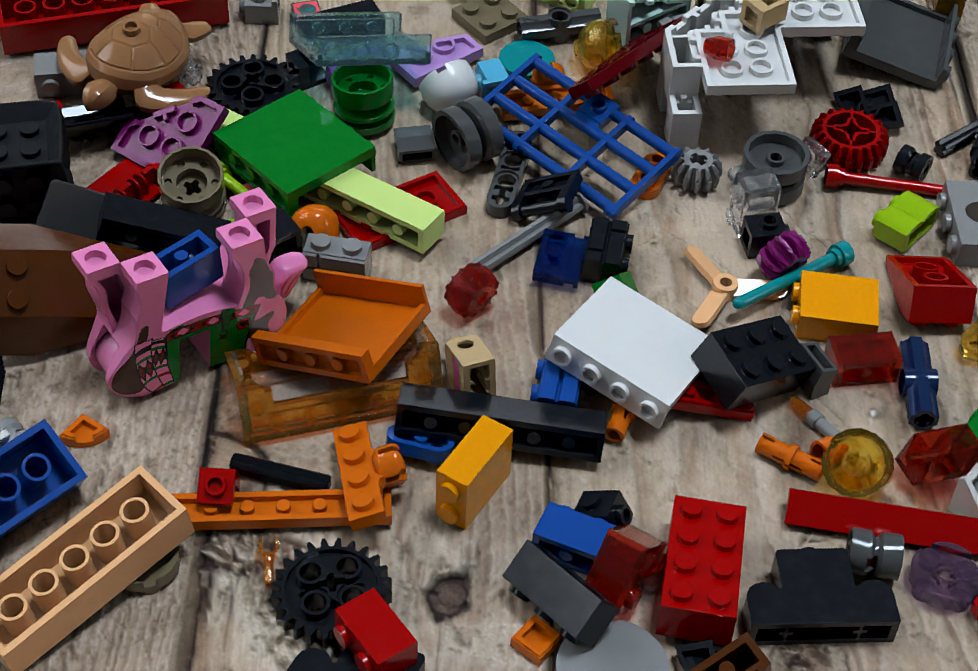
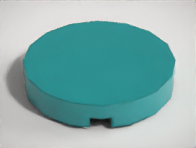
M529 40L514 41L507 44L500 51L499 59L508 75H511L535 53L542 56V60L549 65L550 62H555L552 50L544 44ZM532 71L524 77L530 82Z

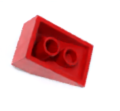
M886 255V264L899 312L910 324L925 327L929 323H940L943 326L955 328L959 327L960 324L972 323L977 287L947 257Z

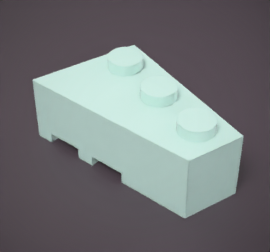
M608 0L605 31L624 46L629 44L628 42L631 39L655 29L657 21L665 17L671 18L690 11L691 0Z

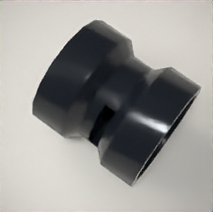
M905 144L898 152L892 170L900 174L906 173L910 175L912 180L922 182L932 166L934 157L927 153L920 154L916 152L914 147Z

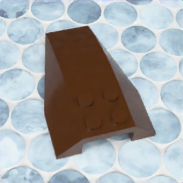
M0 223V356H35L47 351L62 349L88 341L96 318L97 308L86 288L84 276L72 261L71 252L103 241L34 224ZM105 242L119 262L148 253Z

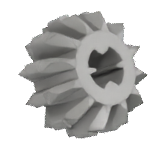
M698 145L695 149L685 147L682 156L671 167L675 186H682L684 192L694 191L695 195L698 191L708 194L710 189L717 188L723 171L719 154H711L710 148L702 150Z

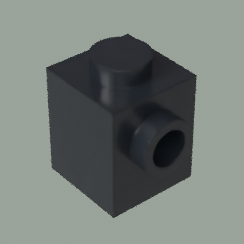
M780 212L745 215L743 217L739 238L748 259H755L760 249L765 247L767 242L773 240L775 236L781 235L784 231H790L788 224H784Z

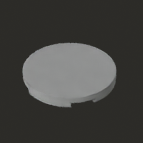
M613 619L595 646L579 641L576 645L565 638L557 653L555 671H670V665L666 652L652 634L636 624Z

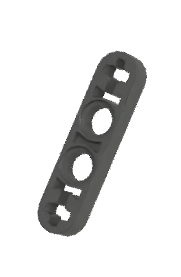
M513 131L518 137L525 133L524 131ZM506 142L504 143V149L500 155L487 194L486 211L491 217L497 219L507 218L511 215V206L520 191L529 163L528 157L520 152H514L511 149L512 146ZM507 162H517V163H519L520 165L514 167V166H508L506 163H507ZM503 181L512 182L514 185L502 186L499 183ZM500 197L504 198V202L501 205L498 204Z

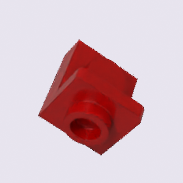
M200 467L197 502L207 505H233L235 490L240 491L241 476L237 470Z

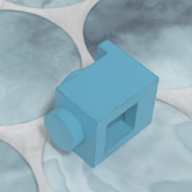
M499 58L477 62L475 73L478 80V92H481V98L487 96L509 76Z

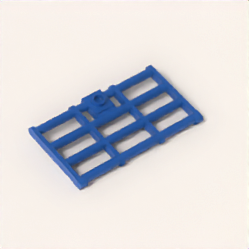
M537 53L532 55L483 98L490 106L496 103L530 127L527 132L518 137L502 126L504 141L512 146L511 149L514 152L522 153L552 175L578 169L581 173L588 167L626 194L617 203H613L583 181L577 191L604 211L603 214L612 220L619 217L633 201L683 154L681 148H674L635 122L634 117L631 115L626 116L620 112V105L602 93L587 100L584 95L572 100L570 94H568L559 102L524 77L533 69H536L566 90L576 83L543 61L542 56ZM516 86L550 109V111L541 119H538L506 97L505 94ZM578 99L584 101L585 103L576 112L569 108ZM560 116L598 143L587 152L549 125ZM611 121L617 123L618 125L608 134L602 131ZM626 131H629L666 157L654 166L618 142L617 139ZM541 134L578 161L567 171L529 143ZM606 149H609L646 175L635 185L598 160L597 157Z

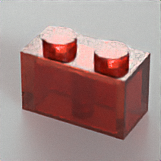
M892 331L828 336L824 350L839 370L831 382L832 387L897 382L903 363Z
M967 423L915 433L896 456L895 461L912 486L966 476L978 461V439Z

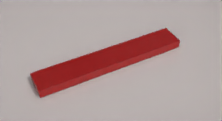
M789 488L784 518L785 524L849 534L851 527L872 530L875 536H878L881 532L902 534L904 536V543L978 555V518Z

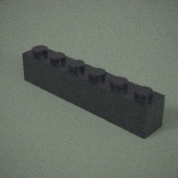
M402 382L397 403L394 433L461 442L482 415H485L513 429L512 450L597 463L601 462L606 435L607 412Z

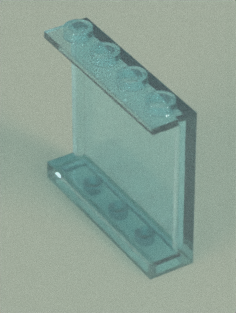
M399 11L290 13L289 42L317 67L430 64L432 35L404 34L401 32L402 14Z

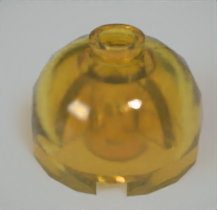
M602 18L585 24L579 33L578 39H575V56H579L581 64L588 71L598 68L597 66L622 47L621 33H615L614 26H618L615 18Z
M863 428L846 429L836 434L830 440L831 443L827 447L826 452H823L821 458L822 473L828 485L839 494L856 499L871 498L883 492L890 484L895 471L894 456L887 442L876 433Z

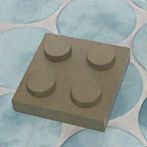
M469 0L452 8V18L484 45L517 31L516 19L527 17L524 12L509 0Z

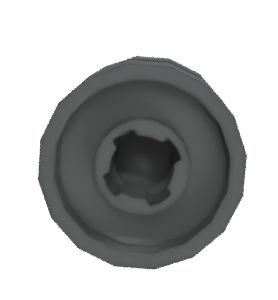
M851 527L847 538L846 550L849 555L852 573L867 576L871 571L876 578L897 581L903 563L904 536L889 532H881L878 536H875L872 530Z

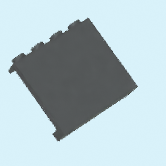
M858 0L866 24L864 36L845 37L842 55L936 91L941 81H947L952 69L949 63L955 51L951 48L957 38V33L954 31L960 21V17L957 16L958 4H954L947 16L908 0Z

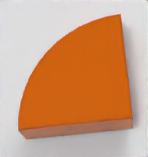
M82 414L59 437L64 445L85 448L104 442L110 437V432L107 427Z

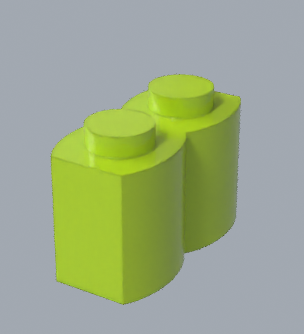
M909 190L903 192L900 196L895 195L888 207L884 210H878L874 215L871 223L874 226L872 236L904 253L933 227L940 207Z

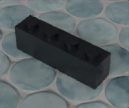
M106 192L99 212L96 240L144 252L153 251L154 254H158L198 229L207 237H210L216 231V228L227 225L231 221Z

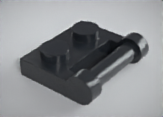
M579 169L525 180L511 206L513 221L521 222L525 221L527 217L558 211L561 214L572 212L573 199L583 181Z

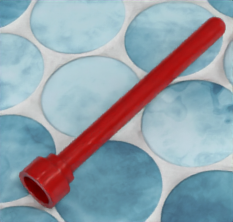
M827 163L824 173V187L829 188L851 184L902 192L909 190L916 194L937 196L938 193H942L944 186L846 172V169L841 168L840 165Z

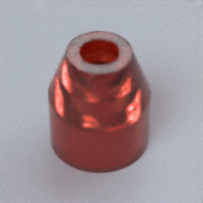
M723 36L706 38L703 52L714 60L730 62L735 52V39Z

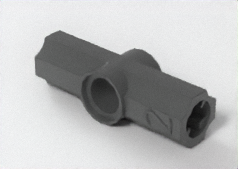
M556 6L549 9L548 14L519 17L516 19L519 41L548 39L556 44L566 43L573 35L602 31L603 24L599 8L571 11L566 7Z

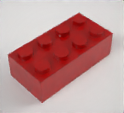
M675 495L669 526L655 634L699 642L712 639L713 644L727 646L731 643L738 611L746 506Z

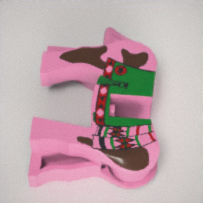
M260 187L229 197V205L235 212L234 222L216 228V237L222 243L220 245L224 276L169 310L165 307L169 272L153 251L123 262H119L104 241L71 252L72 261L84 276L86 288L97 308L96 318L87 341V356L94 368L106 372L105 381L111 392L122 397H141L179 380V341L185 338L190 339L211 367L255 352L250 337L257 330L276 333L283 326L287 314L284 299L291 293L297 280L307 268L308 261L300 252H289L274 258L269 264L271 254L276 245V206Z

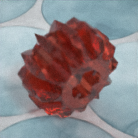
M479 262L475 264L469 263L464 269L459 268L455 276H451V282L445 287L444 299L458 315L460 314L463 318L468 316L474 317L479 311L483 312L488 304H491V299L497 295L496 289L499 282L492 274V271L485 265L483 266Z

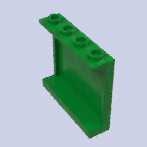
M300 89L213 132L215 156L227 164L231 170L254 189L260 187L277 208L282 207L290 217L299 209L298 197L360 163L372 172L376 170V149L372 142L363 138L351 126L346 125L334 113L325 109L313 97L308 96Z

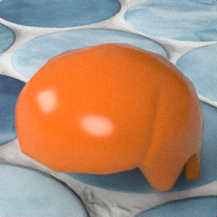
M309 204L295 211L292 216L294 222L300 227L301 233L304 228L310 227L314 234L325 233L328 236L339 237L338 216L326 205Z

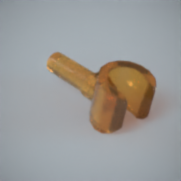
M275 536L273 538L274 550L270 552L263 550L261 546L262 537H260L256 546L258 553L263 556L266 586H271V582L274 581V554L278 551L280 545L279 540Z

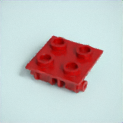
M125 158L86 188L104 194L110 192L150 202L160 194L157 182V170L160 164L157 162L154 164L149 163L144 168L136 162Z

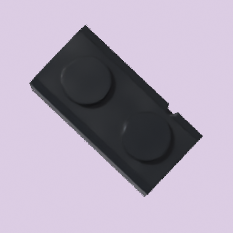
M597 216L592 219L583 260L581 277L583 282L597 283L610 276L628 271L630 257L625 256V253L631 254L634 235L628 234L630 225L628 221L616 219L610 221L609 218Z

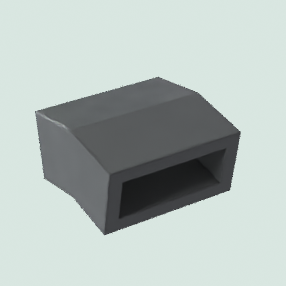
M430 125L394 128V145L399 164L434 161L436 159V145Z
M817 342L800 343L816 367L814 372L800 385L801 389L810 400L827 395L831 382L839 371Z

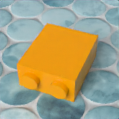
M802 270L799 283L793 282L791 301H796V305H792L790 324L795 325V337L873 348L879 328V279Z
M482 415L437 469L435 514L444 522L455 524L466 530L510 475L513 429Z

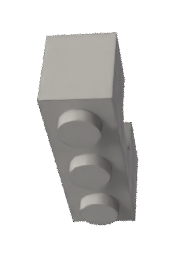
M945 180L942 193L937 194L936 205L940 207L939 211L942 214V231L947 234V252L952 254L955 266L978 267V181Z

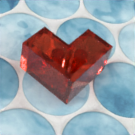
M631 524L609 528L585 581L620 609L616 614L617 616L625 614L629 610L633 611L642 597L643 591L639 587L643 579L653 576L654 573L659 574L662 570L667 555L664 553V550L668 543Z

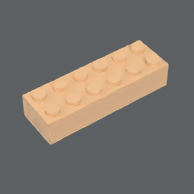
M141 465L0 575V662L9 671H24L195 532L187 509Z

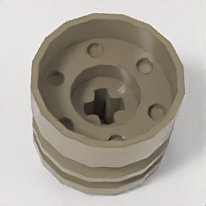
M186 146L171 151L162 159L157 170V182L162 205L216 218L222 216L227 205L223 167L217 156L201 147Z

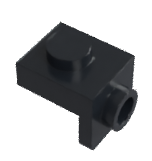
M620 490L583 491L574 509L580 513L594 518H601L610 524L616 525L615 539L623 538L633 517V512Z

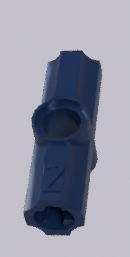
M910 336L908 339L900 341L898 347L901 367L898 382L899 395L905 397L908 424L913 425L915 430H928L930 427L936 426L940 418L936 397L939 376L937 369H932L928 343L924 342L922 337Z

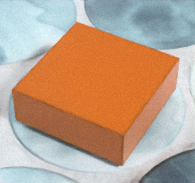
M534 614L511 637L510 646L540 667L562 644L563 636Z

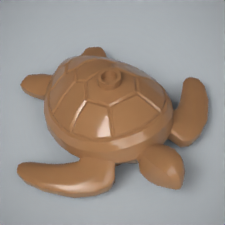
M144 3L139 11L125 15L102 29L91 40L86 51V58H83L80 54L76 39L73 36H64L58 42L56 54L60 71L71 84L76 87H84L82 101L87 111H95L107 107L116 99V95L135 97L136 106L142 112L150 114L173 105L178 107L190 103L192 98L200 95L206 98L210 95V87L207 86L184 89L161 87L178 76L187 65L190 55L189 43L206 38L211 34L212 28L205 21L182 23L172 11L160 9L156 3Z

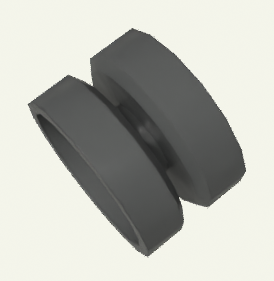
M471 96L458 102L456 106L452 105L436 112L432 118V131L436 145L445 161L454 170L459 172L467 171L479 165L480 162H485L499 156L504 149V135L499 119L492 107L481 97Z
M776 130L762 131L752 135L745 143L738 178L741 191L748 198L760 204L779 206L794 202L802 194L810 159L807 145L790 133Z

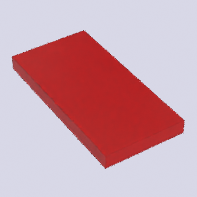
M437 171L395 186L444 209L445 222L467 214V205ZM333 210L339 219V230L347 239L357 238L361 241L372 242V251L397 242L391 239L389 235L385 233L380 234L372 230L371 226L363 222L359 224L341 215L339 210Z

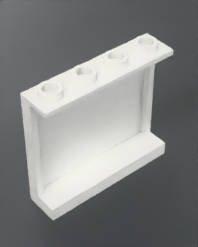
M610 276L553 335L545 358L655 428L660 429L667 413L700 375L701 371L691 355L708 335Z

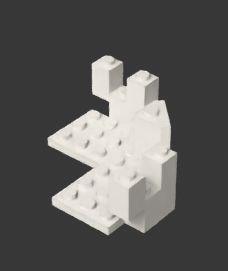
M706 0V3L702 6L692 8L682 16L681 22L677 25L671 24L664 30L656 97L659 111H666L664 125L666 142L674 148L679 147L682 150L685 147H690L691 149L697 147L703 115L698 96L701 77L706 95L795 94L797 83L783 37L864 36L866 24L858 0H789L786 20L764 29L763 34L760 36L756 35L739 21L743 0Z

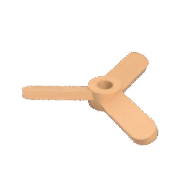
M689 245L684 251L685 256L712 285L711 291L692 317L693 325L696 328L710 326L726 302H730L734 298L772 281L736 278L731 274L722 273L699 248ZM788 288L762 300H782L786 296Z

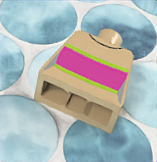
M478 335L454 336L448 339L445 343L446 376L451 389L496 396L495 357Z

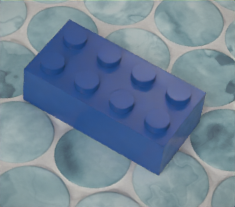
M43 419L0 447V541L78 489L88 477L46 419Z

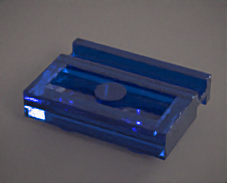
M545 229L533 269L532 281L559 286L567 283L572 284L573 288L577 289L589 236H584V239L576 238L573 233Z

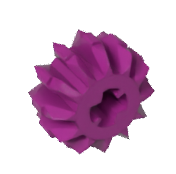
M795 230L784 231L760 249L756 261L765 277L774 280L806 264L807 259L810 258L811 251L805 239Z

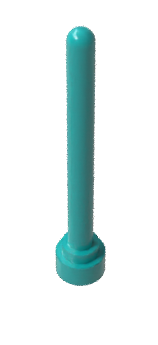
M839 241L828 248L826 255L736 297L733 300V307L741 310L793 285V282H799L802 270L820 272L830 266L843 268L854 261V250L848 242Z

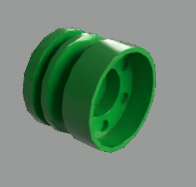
M360 59L342 64L333 71L331 76L332 96L334 98L333 109L335 111L334 115L338 119L351 126L361 136L379 134L387 130L394 123L393 74L388 66L378 61Z

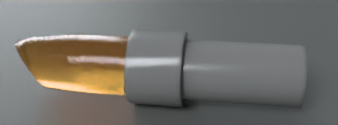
M791 396V407L804 418V421L813 429L816 428L825 437L842 436V433L830 424L818 410L811 408L798 397Z

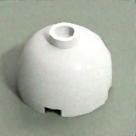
M458 59L445 63V70L438 73L435 69L422 80L419 90L423 100L432 110L438 112L449 106H456L458 102L477 95L478 80L474 70L466 60Z

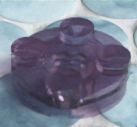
M935 542L931 544L930 548L923 550L920 548L917 550L908 569V579L912 586L911 593L913 597L920 602H926L939 609L953 610L959 613L965 612L978 596V567L971 559L972 554L967 549L949 542ZM943 571H947L950 573L949 577L954 580H945L939 575Z

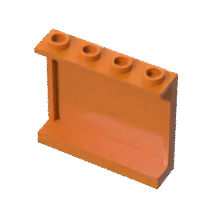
M315 268L313 274L318 288L276 333L257 330L250 338L260 364L370 384L431 312L424 284Z

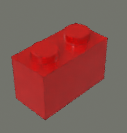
M374 587L335 609L333 633L338 643L343 648L349 647L355 655L354 659L360 671H404L417 663L418 641Z

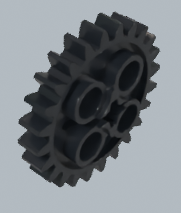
M252 54L250 59L240 55V61L237 62L230 58L229 65L220 63V70L212 69V76L207 77L208 84H205V86L210 87L208 99L244 117L300 89L299 75L294 74L293 67L287 68L286 61L278 64L277 57L268 61L266 55L256 59L255 54Z
M324 538L321 541L320 548H315L311 542H308V552L303 553L298 549H294V560L289 558L283 559L284 569H276V581L271 582L272 607L275 608L276 620H282L283 630L293 629L295 640L307 635L308 646H311L316 639H321L323 649L328 647L330 640H335L337 646L342 648L333 633L335 609L373 587L389 605L392 603V578L388 577L387 565L380 566L379 555L369 558V547L366 546L360 551H356L355 541H351L347 547H342L341 538H337L334 546H329ZM315 609L321 610L318 612H312V610Z

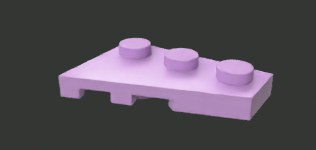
M468 34L434 39L433 44L418 47L417 43L408 44L405 50L393 52L392 48L382 49V55L395 71L416 88L433 70L436 69L438 73L445 70V63L458 59L471 63L483 57V47Z

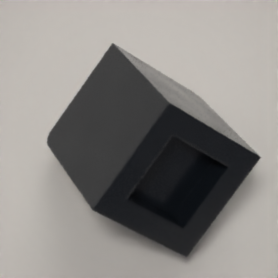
M315 43L285 53L287 68L293 67L294 74L299 75L300 90L303 91L327 82L326 71L319 64V48Z

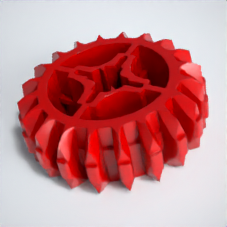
M839 107L838 111L829 109L827 113H820L819 118L815 119L812 124L808 138L810 152L815 154V160L823 161V166H826L827 163L838 164L841 168H845L846 172L853 171L854 173H859L860 170L869 172L871 168H877L879 163L883 162V159L886 157L889 146L888 128L882 126L881 120H874V114H864V110L858 112L854 111L852 107L850 110H845L842 107Z

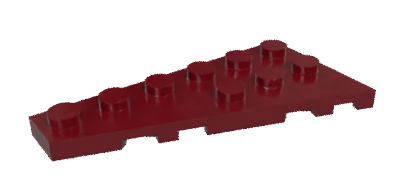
M682 17L631 39L628 42L629 44L622 46L619 51L613 53L597 66L598 68L591 70L587 76L581 78L567 89L572 100L583 95L586 100L602 92L601 85L605 88L620 80L619 73L623 76L637 68L636 62L638 65L654 57L652 51L655 53L662 51L664 30L671 24L677 25L682 21Z

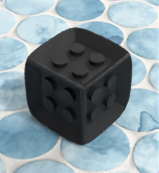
M34 100L0 103V223L35 225L50 182L58 179L74 184L70 170V150L64 117L58 103L52 101Z

